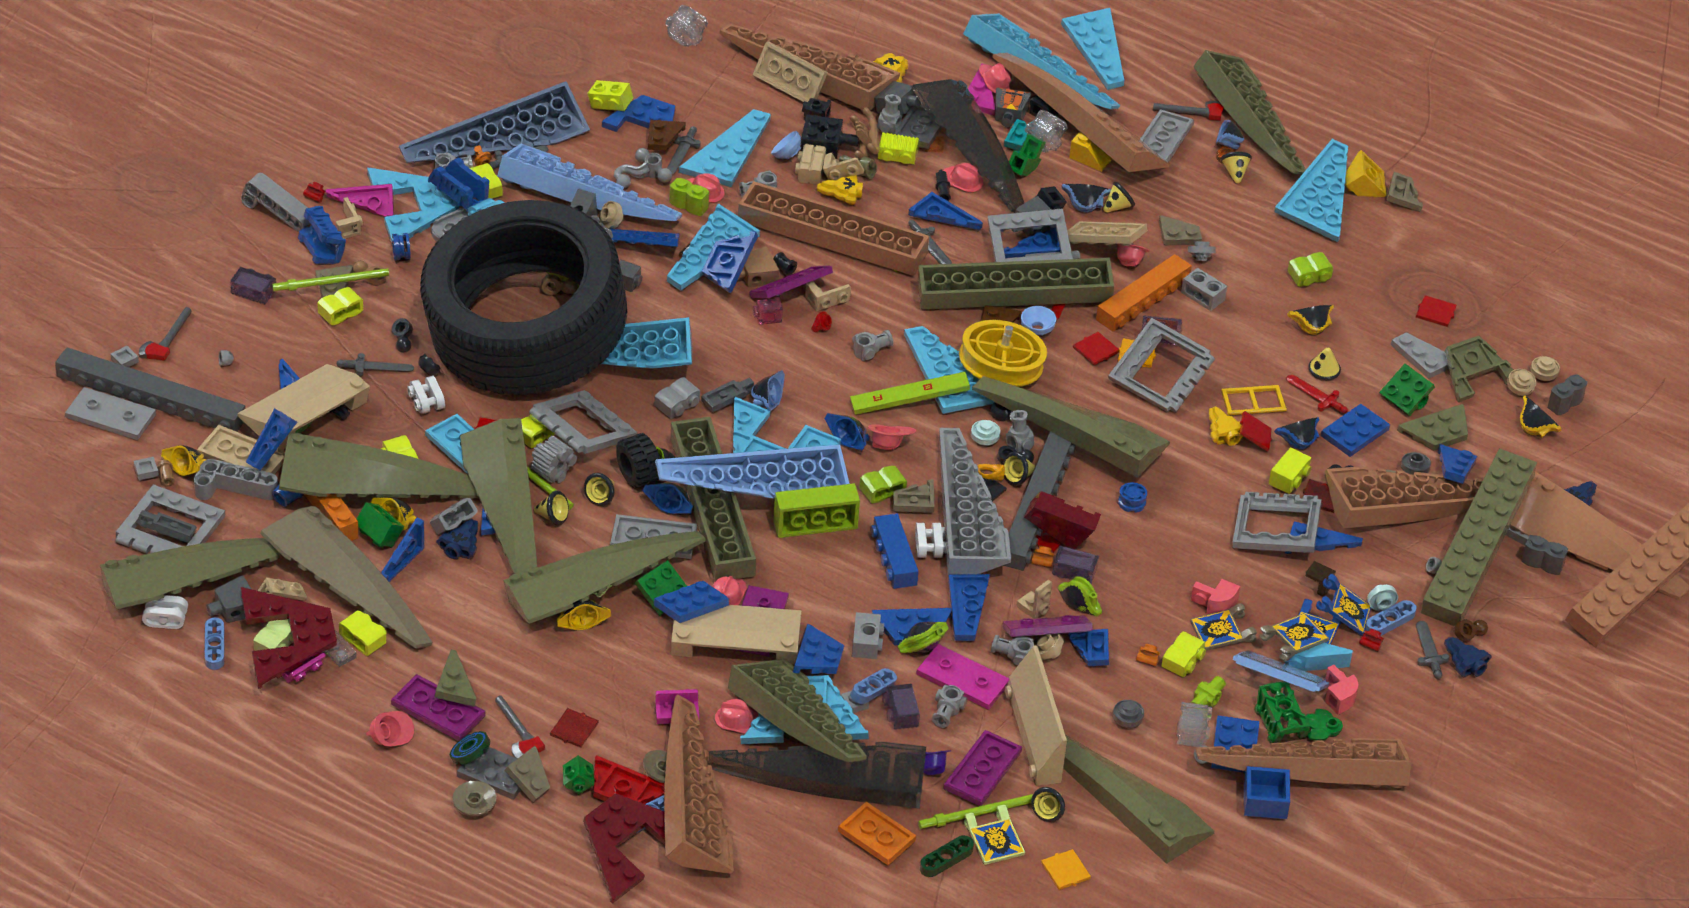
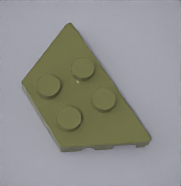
M1457 405L1399 424L1397 431L1401 434L1404 431L1413 436L1412 440L1424 444L1425 447L1433 451L1439 448V444L1450 446L1465 441L1468 437L1464 405Z

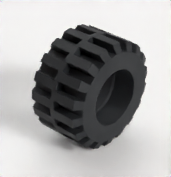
M639 433L617 442V462L623 477L631 487L639 488L659 480L655 460L660 459L654 443L645 433Z

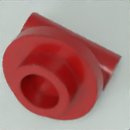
M313 182V184L308 183L303 196L321 203L326 191L323 190L324 186L317 182Z
M825 311L819 312L811 330L813 332H818L821 329L824 331L829 330L832 324L830 315Z
M1370 628L1369 631H1364L1359 644L1379 652L1384 638L1381 637V632Z

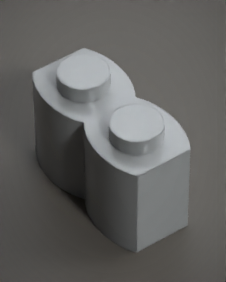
M682 377L672 383L670 387L660 390L655 395L654 406L670 419L682 415L685 409L694 407L699 403L700 390L685 377Z
M465 498L435 515L429 523L436 534L441 535L472 518L478 510L471 498Z

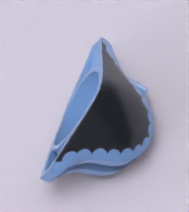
M1224 120L1220 127L1216 144L1226 148L1238 149L1240 143L1244 141V137L1231 120Z
M1062 184V190L1068 194L1072 205L1080 212H1091L1096 207L1102 208L1104 197L1109 195L1111 189L1095 185Z
M783 370L763 378L753 386L751 390V395L754 398L753 404L766 407L768 411H772L779 405L785 378Z

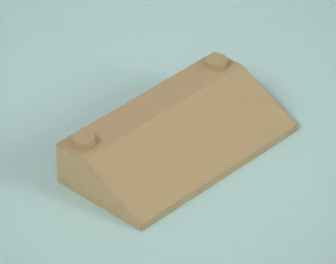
M326 364L239 412L237 416L260 436L275 408L297 421V424L291 430L292 433H295L297 429L342 404H345L350 410H354L367 403L370 386L357 374ZM288 435L277 448V453L286 448Z
M728 605L682 623L674 620L671 655L692 657L693 646L773 652L776 653V660L785 659L791 665H795L798 656L801 610Z
M1033 646L1009 676L1008 686H1005L1006 698H1010L1029 760L1030 777H1034L1036 786L1061 783L1067 739L1038 646Z

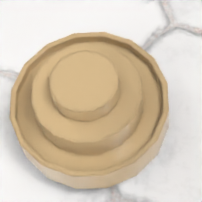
M608 201L600 212V223L604 228L615 229L623 220V211L619 203Z
M1540 356L1532 361L1530 370L1537 379L1550 381L1558 377L1560 366L1553 358Z
M1515 369L1509 374L1507 385L1517 395H1529L1536 386V379L1531 372L1525 369Z
M1046 634L1039 639L1037 646L1041 659H1054L1060 655L1064 643L1060 634Z

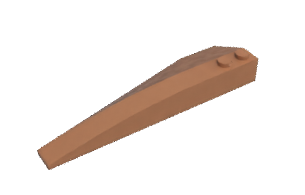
M1364 466L1325 470L1335 515L1343 528L1416 522L1467 513L1483 482L1482 479L1474 478L1473 481L1465 480L1462 484L1446 479L1440 474L1414 472L1411 475L1402 470H1396V473L1386 472V469L1377 468L1376 471H1373Z
M1536 471L1535 477L1510 525V528L1517 532L1520 531L1522 535L1540 536L1548 542L1560 543L1568 548V552L1576 554V558L1605 570L1609 568L1615 570L1642 545L1598 511ZM1676 574L1658 592L1680 600L1689 591V585Z

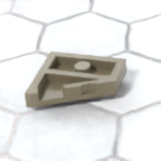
M1394 172L1386 201L1421 212L1423 204L1419 203L1417 199L1419 194L1414 187L1412 178Z
M1159 216V225L1164 245H1194V241H1202L1199 226L1166 216Z
M348 265L315 270L316 278L349 274L353 273V266ZM349 281L318 285L322 298L334 295L338 290L346 288Z
M934 479L927 480V484L919 487L917 484H914L908 488L894 491L893 511L934 513Z
M535 746L505 769V772L532 802L536 801L550 789L545 770Z

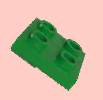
M1404 363L1379 393L1408 416H1411L1416 409L1420 410L1427 404L1429 400L1428 395L1435 386Z
M668 560L635 582L659 616L664 614V612L654 606V598L679 590L682 587H687Z

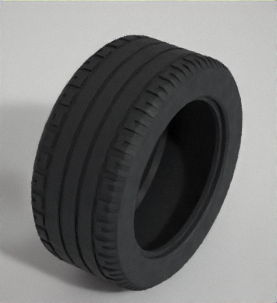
M520 200L497 204L479 210L459 221L440 237V240L435 243V246L432 247L431 252L428 254L421 273V298L434 349L438 357L456 377L461 378L464 382H468L471 386L485 391L508 395H528L543 393L569 385L579 378H583L586 374L592 372L593 369H596L599 364H602L604 359L608 358L609 354L613 352L614 347L617 346L624 332L627 319V300L616 247L601 224H598L595 219L586 215V213L565 204L541 200ZM527 272H548L567 277L580 285L565 304L537 319L522 322H500L481 317L469 310L475 299L492 284L512 275Z

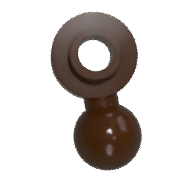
M1464 619L1456 623L1454 631L1459 640L1468 641L1474 638L1475 635H1485L1488 631V625L1483 620H1476L1472 623L1470 620Z

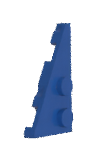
M933 192L912 206L908 215L977 230H980L983 226L982 221Z
M1050 227V230L1045 233L1040 231L1034 236H1029L1019 241L1017 246L1011 249L1009 247L1004 248L1005 258L1025 257L1026 254L1061 252L1056 227Z
M418 517L415 519L381 573L388 582L425 548L424 521Z

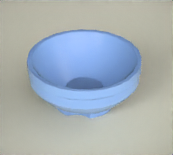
M793 131L773 148L771 154L778 159L788 160L801 149V136L799 133Z
M1032 306L1022 312L1021 324L1036 335H1044L1054 329L1056 316L1053 311L1046 307ZM1039 325L1043 329H1035L1033 326Z

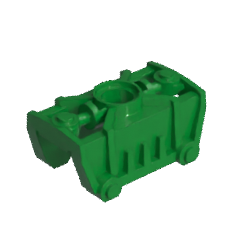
M1284 681L1259 686L1257 703L1254 709L1257 715L1260 714L1268 731V741L1270 743L1281 742L1284 734L1297 733L1298 738L1308 737L1310 726L1305 720V714L1301 712L1294 696V690L1290 688V683ZM1267 691H1271V693L1276 694L1275 698L1269 696ZM1284 704L1285 709L1280 708L1279 705ZM1282 717L1285 721H1288L1287 728H1283L1280 722Z

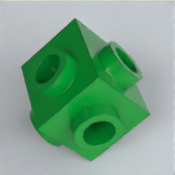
M579 755L563 765V785L578 795L594 785L593 764Z

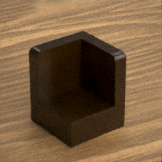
M1314 561L1306 571L1305 576L1319 582L1317 594L1324 597L1330 589L1323 586V580H1328L1329 575H1335L1336 571Z

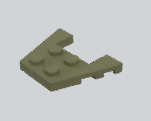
M1480 336L1447 346L1445 349L1458 402L1470 399L1475 394L1467 379L1497 370L1507 385V378L1514 370L1510 367L1511 364L1507 360H1502L1496 354L1497 351Z

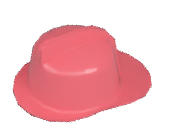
M998 63L994 66L983 64L979 67V72L986 86L996 94V88L1010 90L1011 73L1002 64Z
M961 163L943 170L947 173L950 186L966 192L979 191L983 186V179L979 175V170L971 163Z
M704 173L697 175L695 178L687 179L693 185H700L709 191V203L718 202L725 195L719 179L713 174Z
M1115 243L1117 244V257L1124 266H1137L1141 263L1144 254L1149 252V249L1141 246H1122L1119 243Z
M876 424L868 426V429L872 431L873 447L884 450L897 448L904 435L916 432V429L911 427Z
M733 576L721 577L712 586L729 598V605H739L747 588L746 583L741 578L734 579Z
M731 699L722 703L721 708L715 714V722L722 729L746 734L751 727V722L759 714L753 708H749L743 700Z
M402 711L385 712L379 714L372 721L369 728L370 731L366 734L371 736L372 740L378 745L388 747L403 745L412 739L414 724L408 714Z

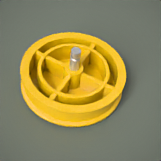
M985 320L970 325L964 331L963 344L959 350V359L965 369L975 377L981 379L985 376L1020 387L1037 381L1042 375L1043 363L1047 357V348L1042 339L1031 330L1008 321Z

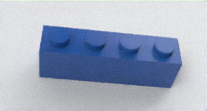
M898 513L875 516L874 524L871 525V535L876 538L877 552H881V563L883 567H886L887 580L891 581L893 589L917 586L919 571Z

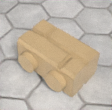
M805 144L803 151H799L798 162L800 163H796L795 174H798V181L800 183L810 182V184L817 185L821 182L826 154L824 146L816 145L814 147V145Z

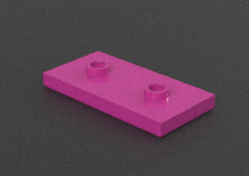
M940 644L933 649L918 667L916 673L941 687L944 685L959 687L960 690L964 691V697H967V700L988 710L1004 692L1005 686H1008L1009 678Z

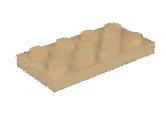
M766 42L753 75L802 102H808L810 98H818L828 72L771 42Z
M1079 221L1067 230L1071 244L1087 242L1089 245L1097 243L1113 245L1119 243L1122 246L1132 245L1135 240L1141 238L1148 231L1147 224L1083 221Z
M218 425L197 449L204 455L205 459H215L256 469L246 463V460L257 440L221 425ZM284 450L278 453L275 451L261 471L275 474L283 465Z

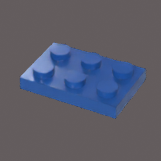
M1359 404L1321 431V437L1351 457L1387 432L1390 424L1364 405Z
M704 581L696 582L693 585L682 587L679 590L654 598V606L678 623L729 605V598Z
M1218 715L1214 747L1223 746L1226 750H1230V747L1233 745H1241L1246 749L1252 748V744H1257L1260 721ZM1212 763L1211 768L1246 773V771L1237 770L1217 765L1214 763Z

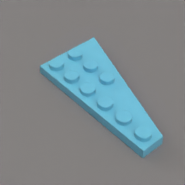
M1106 8L1063 18L1061 25L1106 89L1110 90L1124 86V75L1111 9Z
M753 109L679 167V173L693 177L710 173L719 179L720 184L732 187L770 122L771 114Z
M718 203L714 213L708 217L707 223L701 227L691 241L690 247L683 252L680 261L676 262L667 275V282L680 291L703 276L702 269L716 241L730 239L737 235L743 238L750 236L752 231H756L759 237L760 230Z

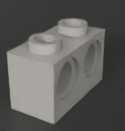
M1196 268L1183 278L1181 293L1208 310L1212 311L1225 301L1227 285L1201 269Z

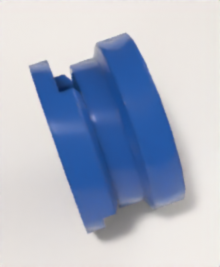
M403 233L402 235L392 234L394 260L397 261L400 258H405V260L411 259L408 233Z
M1134 482L1125 483L1121 486L1118 498L1120 508L1127 512L1134 511L1136 513L1142 511L1146 506V488Z

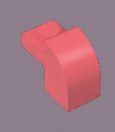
M1221 579L1214 589L1196 581L1193 586L1191 601L1207 607L1206 614L1228 610L1237 603L1241 586Z
M1335 665L1327 668L1325 678L1330 686L1327 688L1325 702L1339 715L1354 705L1358 690V680L1354 674L1346 677L1344 672L1340 671Z

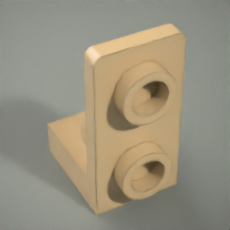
M832 153L825 154L823 170L829 180H837L841 177L864 173V168L858 158L839 162Z
M348 197L343 198L344 213L347 218L336 221L337 230L341 231L343 239L361 235L362 218L360 215H357L354 203H350Z
M813 281L806 283L805 298L815 311L850 300L851 286L849 284L822 292L821 288L817 287Z
M265 578L258 589L261 592L303 601L307 598L302 585L297 582Z
M1047 580L1036 588L1035 593L1032 591L1027 593L1017 601V607L1033 619L1045 615L1050 608L1052 582Z

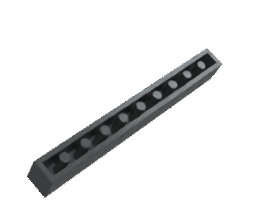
M66 347L55 362L57 377L205 426L216 428L218 425L238 432L244 423L237 416L239 412L246 409L243 404Z
M1051 431L1009 532L1011 563L1003 566L1024 571L1026 564L1031 563L1033 556L1031 551L1037 548V536H1041L1043 530L1025 519V513L1030 501L1040 491L1053 496L1058 495L1060 489L1059 481L1063 482L1065 477L1064 469H1068L1071 460L1069 456L1074 455L1076 445Z

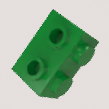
M366 502L357 517L360 532L370 536L373 539L372 542L379 547H393L405 527L379 504Z

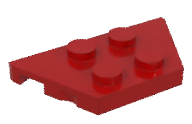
M598 755L595 756V798L606 801L616 793L647 804L665 795V783Z

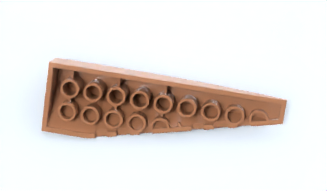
M729 24L720 30L721 35L758 60L765 43L771 42L828 72L820 92L841 100L845 104L853 105L860 110H863L865 107H868L870 110L876 107L874 97L900 77L899 72L870 60L863 59V62L855 60V56L848 55L847 57H842L836 51L823 52L821 47L793 41L792 43L785 42V38L779 36L777 39L770 38L767 33H752V29Z
M677 695L675 696L665 772L666 857L682 867L731 874L734 871L732 838L726 832L728 827L727 820L722 818L721 811L723 810V805L716 796L719 791L712 766L707 764V759L709 758L708 751L703 749L702 742L705 740L703 734L697 728L700 726L695 704Z
M1351 738L1350 743H1344L1342 739H1334L1332 744L1317 740L1312 742L1311 745L1300 741L1271 743L1270 747L1266 748L1262 747L1261 744H1252V748L1249 749L1241 745H1233L1230 747V750H1226L1223 746L1198 747L1195 751L1199 760L1246 771L1247 766L1290 770V779L1364 784L1371 787L1390 785L1394 788L1409 786L1411 760L1400 739Z

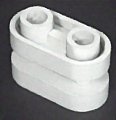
M434 376L426 377L425 384L421 385L419 380L410 381L407 391L409 397L414 399L416 411H420L421 414L430 412L431 405H434L436 410L445 408L443 393Z
M916 523L915 541L917 558H926L927 552H933L934 558H942L943 554L947 553V542L943 541L945 539V527H941V523H932L931 529H925V523ZM926 537H931L932 543H927Z
M164 595L162 599L146 602L142 621L149 627L179 629L184 624L188 602L180 596Z

